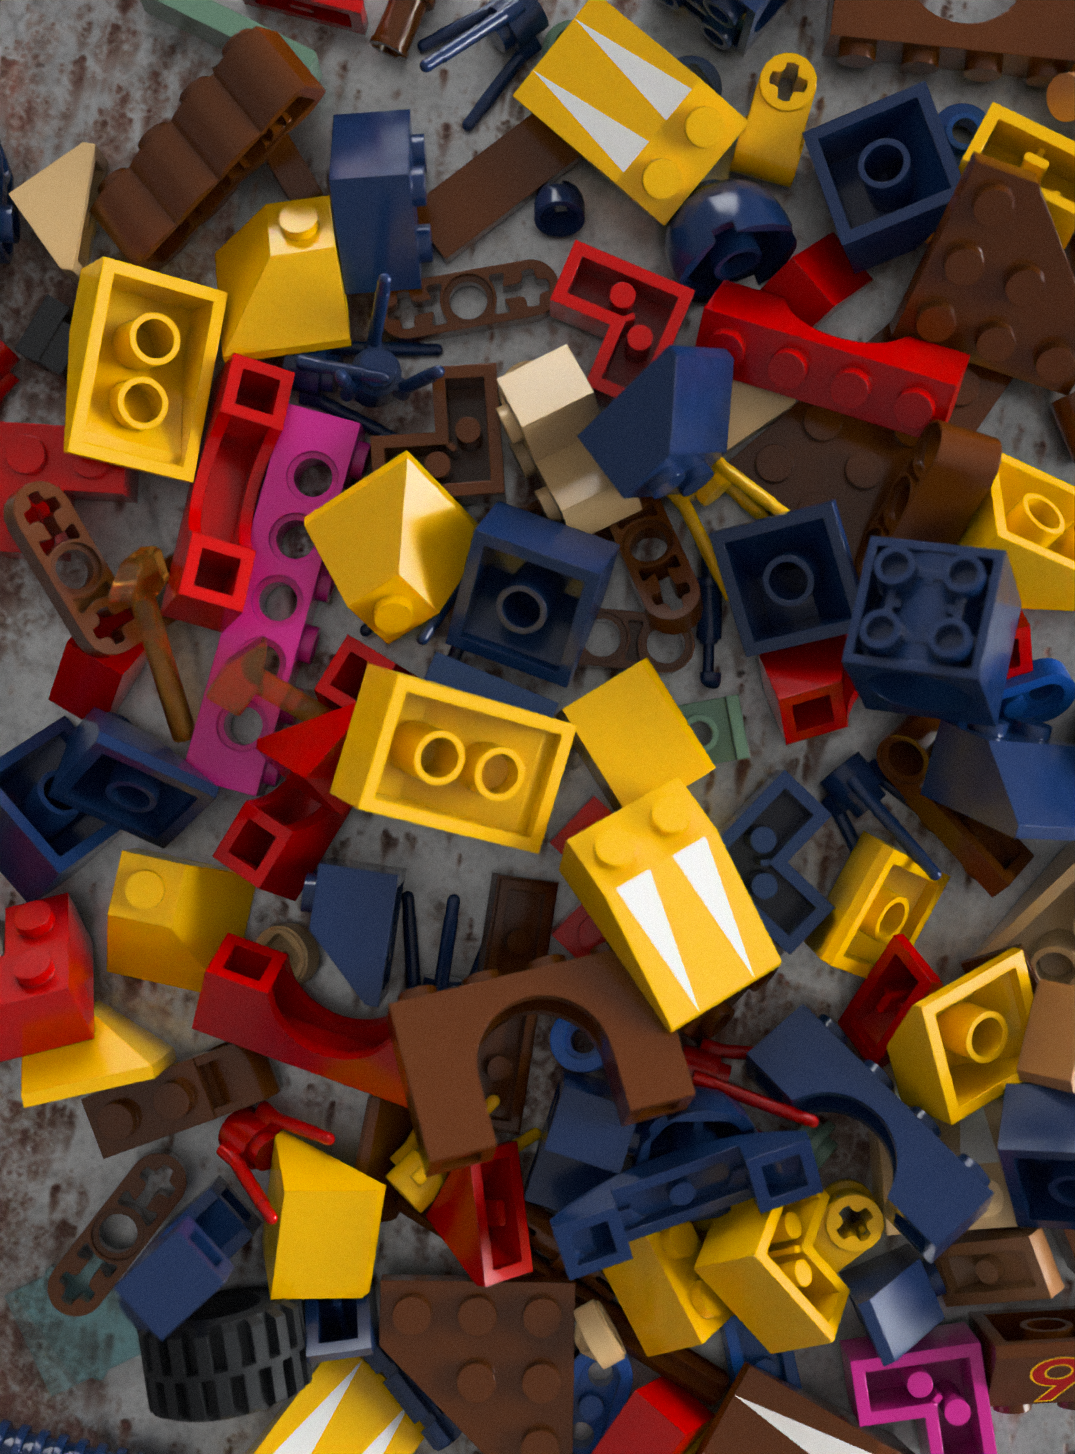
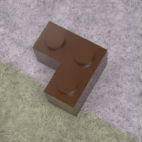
M496 362L442 366L445 370L444 376L432 383L435 432L370 436L372 472L407 450L460 505L497 503V501L506 502L501 422L495 411L496 408L500 407L499 388L496 381L498 378Z

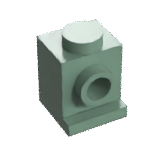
M738 694L677 705L689 725L694 722H702L709 727L711 733L710 740L703 748L713 764L750 758Z

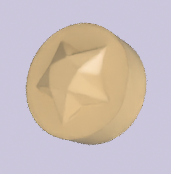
M284 923L270 927L258 936L256 943L289 955L291 968L299 985L306 983L313 977L319 964V950L314 937L306 928L295 923Z
M592 1299L573 1311L576 1319L574 1341L580 1353L597 1361L604 1370L625 1359L626 1349L609 1314L599 1300Z

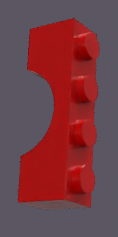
M728 280L722 282L705 305L695 347L727 349L734 358L733 380L917 438L920 437L923 430L932 420L949 421L971 356L970 354L911 336L885 343H866L835 337L821 332L797 318L789 309L785 298Z
M233 352L214 379L204 421L194 481L189 485L160 615L223 633L243 613L256 550L251 545L254 510L266 467L283 431L295 376L294 372Z
M1022 610L1020 611L1006 679L1033 671L1031 625ZM848 634L758 655L764 693L786 745L848 727L851 708L859 697L841 662Z
M347 634L314 688L319 705V716L357 702L368 663L414 677L417 676ZM285 780L268 794L245 801L212 857L258 889L296 901L303 890L306 874L313 873L353 806L351 805L341 817L294 788Z
M231 933L226 934L205 971L191 1029L408 1108L386 1024L387 1016L375 1019H355L336 1014L322 1007L299 985L292 971L288 954Z

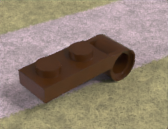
M908 715L879 744L876 753L878 766L885 777L905 797V802L917 814L921 823L937 836L962 864L966 873L977 880L993 898L1010 886L1032 860L1034 854L1020 839H1015L920 795L941 719Z
M224 1042L203 1053L173 1063L154 1079L97 1091L82 1098L81 1101L102 1157L105 1159L249 1107L278 1094L282 1090L269 1057L235 1044Z

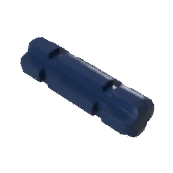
M378 1338L374 1355L364 1356L365 1360L376 1374H379L381 1371L387 1377L383 1382L413 1423L415 1424L418 1421L422 1423L425 1428L421 1433L432 1448L437 1451L445 1449L461 1435L462 1431L379 1346Z

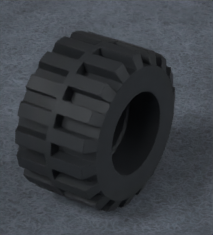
M243 1287L216 1291L162 1341L151 1329L146 1332L137 1329L149 1410L151 1413H154V1416L179 1422H211L236 1418L280 1404L300 1392L312 1380L311 1363L308 1364L306 1359L305 1322L301 1299L270 1300L268 1287Z

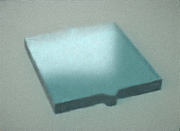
M94 1252L90 1253L92 1257L79 1274L75 1276L67 1271L63 1274L69 1281L65 1291L69 1297L75 1299L81 1292L89 1296L95 1293L88 1285L93 1274L102 1263H104L109 1272H112L109 1263L98 1258ZM57 1264L50 1265L46 1269L44 1276L18 1287L4 1296L51 1397L92 1377L95 1380H102L109 1369L141 1354L137 1333L138 1328L122 1312L119 1306L121 1296L114 1288L97 1309L84 1316H68L53 1306L48 1296L47 1287L49 1277Z

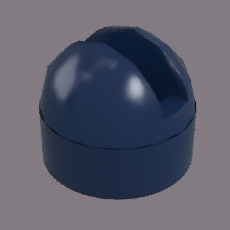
M562 180V184H552L549 182L538 191L534 202V222L541 232L549 236L565 237L578 232L583 227L585 222V203L583 195L577 186L569 181ZM556 206H566L567 211L556 212Z

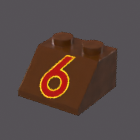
M1075 1305L968 1312L969 1328L981 1343L990 1407L993 1406V1410L1004 1414H1021L1031 1411L1032 1404L1057 1403V1406L1060 1408L1075 1410Z

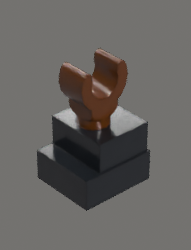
M47 294L15 348L25 359L46 371H51L66 381L69 331L73 310Z

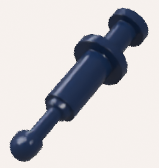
M701 555V577L697 578L704 608L702 617L696 624V639H699L700 644L703 645V672H700V681L704 686L716 689L721 683V673L714 672V645L722 637V593Z

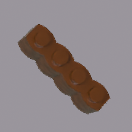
M255 26L253 29L246 28L234 34L224 45L221 52L223 58L217 65L214 73L211 76L197 78L183 90L179 98L181 105L174 113L171 121L153 126L141 137L138 143L140 150L132 160L130 167H123L113 171L100 183L97 190L99 196L94 201L89 212L132 265L159 271L173 260L191 241L198 228L227 203L237 190L239 184L268 159L282 138L310 114L325 94L326 90L277 31Z

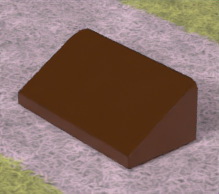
M370 1094L367 1099L354 1169L386 1185L381 1222H387L396 1219L400 1213L394 1206L399 1192L385 1178L395 1166L389 1158L405 1143L413 1130V1125L408 1108Z

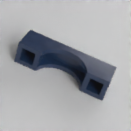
M804 1004L800 1005L746 1053V1075L772 1099L794 1106L810 1114L830 1112L851 1117L864 1124L879 1138L888 1153L893 1173V1184L886 1199L883 1216L932 1264L987 1212L994 1195L987 1187L990 1184L989 1177L970 1156L962 1153L957 1157L939 1139L942 1133L938 1125L924 1110L918 1106H913L909 1109L892 1092L894 1085L878 1064L870 1059L862 1062L846 1046L848 1043L846 1035L829 1016L822 1013L817 1017Z
M220 1175L163 1226L113 1287L121 1296L119 1306L128 1320L141 1331L146 1332L151 1329L160 1341L226 1282L235 1267L229 1259L254 1236L262 1223Z

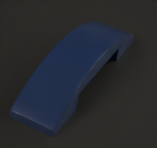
M806 1131L758 1132L703 1142L643 1162L584 1193L549 1221L569 1281L633 1259L628 1242L750 1199L754 1200L760 1214L824 1191L810 1138Z

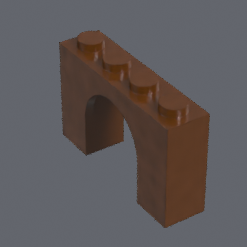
M828 0L822 56L836 57L839 64L853 68H866L873 66L875 62L900 64V69L910 74L927 75L937 72L938 69L963 71L964 77L974 81H995L1002 76L1026 78V83L1033 87L1048 88L1054 77L1060 73L1069 72L1075 63V0H1015L1014 5L1001 15L979 23H958L946 20L929 11L919 0Z
M608 942L593 947L590 950L591 955L566 961L563 954L548 955L527 964V970L505 976H502L501 971L497 969L481 971L466 977L462 981L463 986L437 992V988L434 985L414 987L400 993L397 996V1002L388 1003L386 1024L426 1177L484 1163L493 1159L497 1142L478 1075L477 1053L485 1039L497 1027L520 1016L534 1014L554 1016L573 1024L587 1035L601 1057L621 1127L685 1110L696 1092L677 1031L669 1033Z

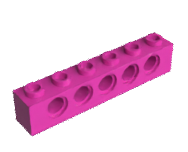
M288 403L283 431L271 454L252 522L251 545L256 550L243 613L220 635L185 760L217 786L252 796H264L267 785L277 787L281 778V774L256 749L257 740L247 745L240 743L233 736L231 723L236 713L245 708L254 709L262 720V731L257 738L259 739L283 730L284 723L293 726L297 720L304 694V689L295 687L302 662L311 664L314 659L321 634V628L312 625L319 601L325 603L330 601L335 583L315 545L306 556L292 559L287 557L283 551V538L290 529L304 526V517L350 488L353 478L357 480L364 479L371 458V443L364 442L366 432L361 423ZM318 465L329 468L332 472V483L324 494L310 497L301 493L299 483L305 470ZM278 587H290L297 596L296 610L285 620H272L265 608L268 595ZM263 647H271L279 656V671L270 681L258 683L249 673V659L256 650Z

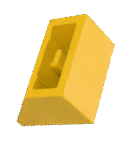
M992 102L958 166L960 174L962 176L973 151L1036 173L1046 204L1065 250L1075 231V141ZM933 234L924 242L929 244Z
M713 1219L696 1222L687 1221L630 1241L628 1243L633 1259L602 1269L647 1357L702 1345L734 1315L729 1307L693 1269Z

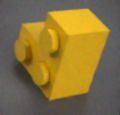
M824 1189V1192L760 1214L753 1199L730 1206V1212L721 1217L713 1218L693 1268L770 1354L833 1343L848 1299L850 1289L813 1248L830 1198Z

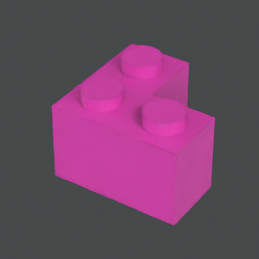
M965 1322L934 1327L900 1359L887 1366H883L867 1336L839 1340L848 1403L860 1427L915 1419L920 1454H997L981 1343Z

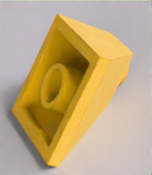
M330 195L265 204L215 253L217 289L228 292L221 329L224 363L226 364L233 352L257 360L352 346L347 295L345 294Z
M407 450L304 517V526L346 606L387 644L392 643L440 613L462 579L474 529L479 525Z
M137 847L122 850L107 917V972L200 992L205 971L226 934L231 933L242 938L246 937L256 887L227 867Z
M1012 947L912 1005L886 1046L900 1099L904 1104L911 1107L918 1106L928 1115L953 1125L1004 1094L1006 1083L1020 1084L1024 1082L1019 1080L1016 1069L1034 995L1022 949Z
M94 1001V1039L22 1057L21 1098L23 1107H31L154 1079L177 1061L175 1048L102 1001Z

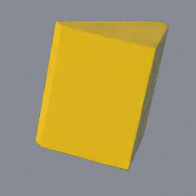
M647 657L566 706L555 715L559 720L577 725L572 744L614 812L677 776L687 787L716 768Z
M863 830L827 897V900L835 908L804 940V943L822 961L830 966L867 979L868 974L894 935L903 933L914 946L951 876L942 872L939 880L934 881L930 879L906 852Z
M285 1131L279 1132L274 1137L267 1193L270 1204L278 1215V1221L273 1225H269L264 1220L261 1240L270 1300L363 1298L370 1293L386 1185Z

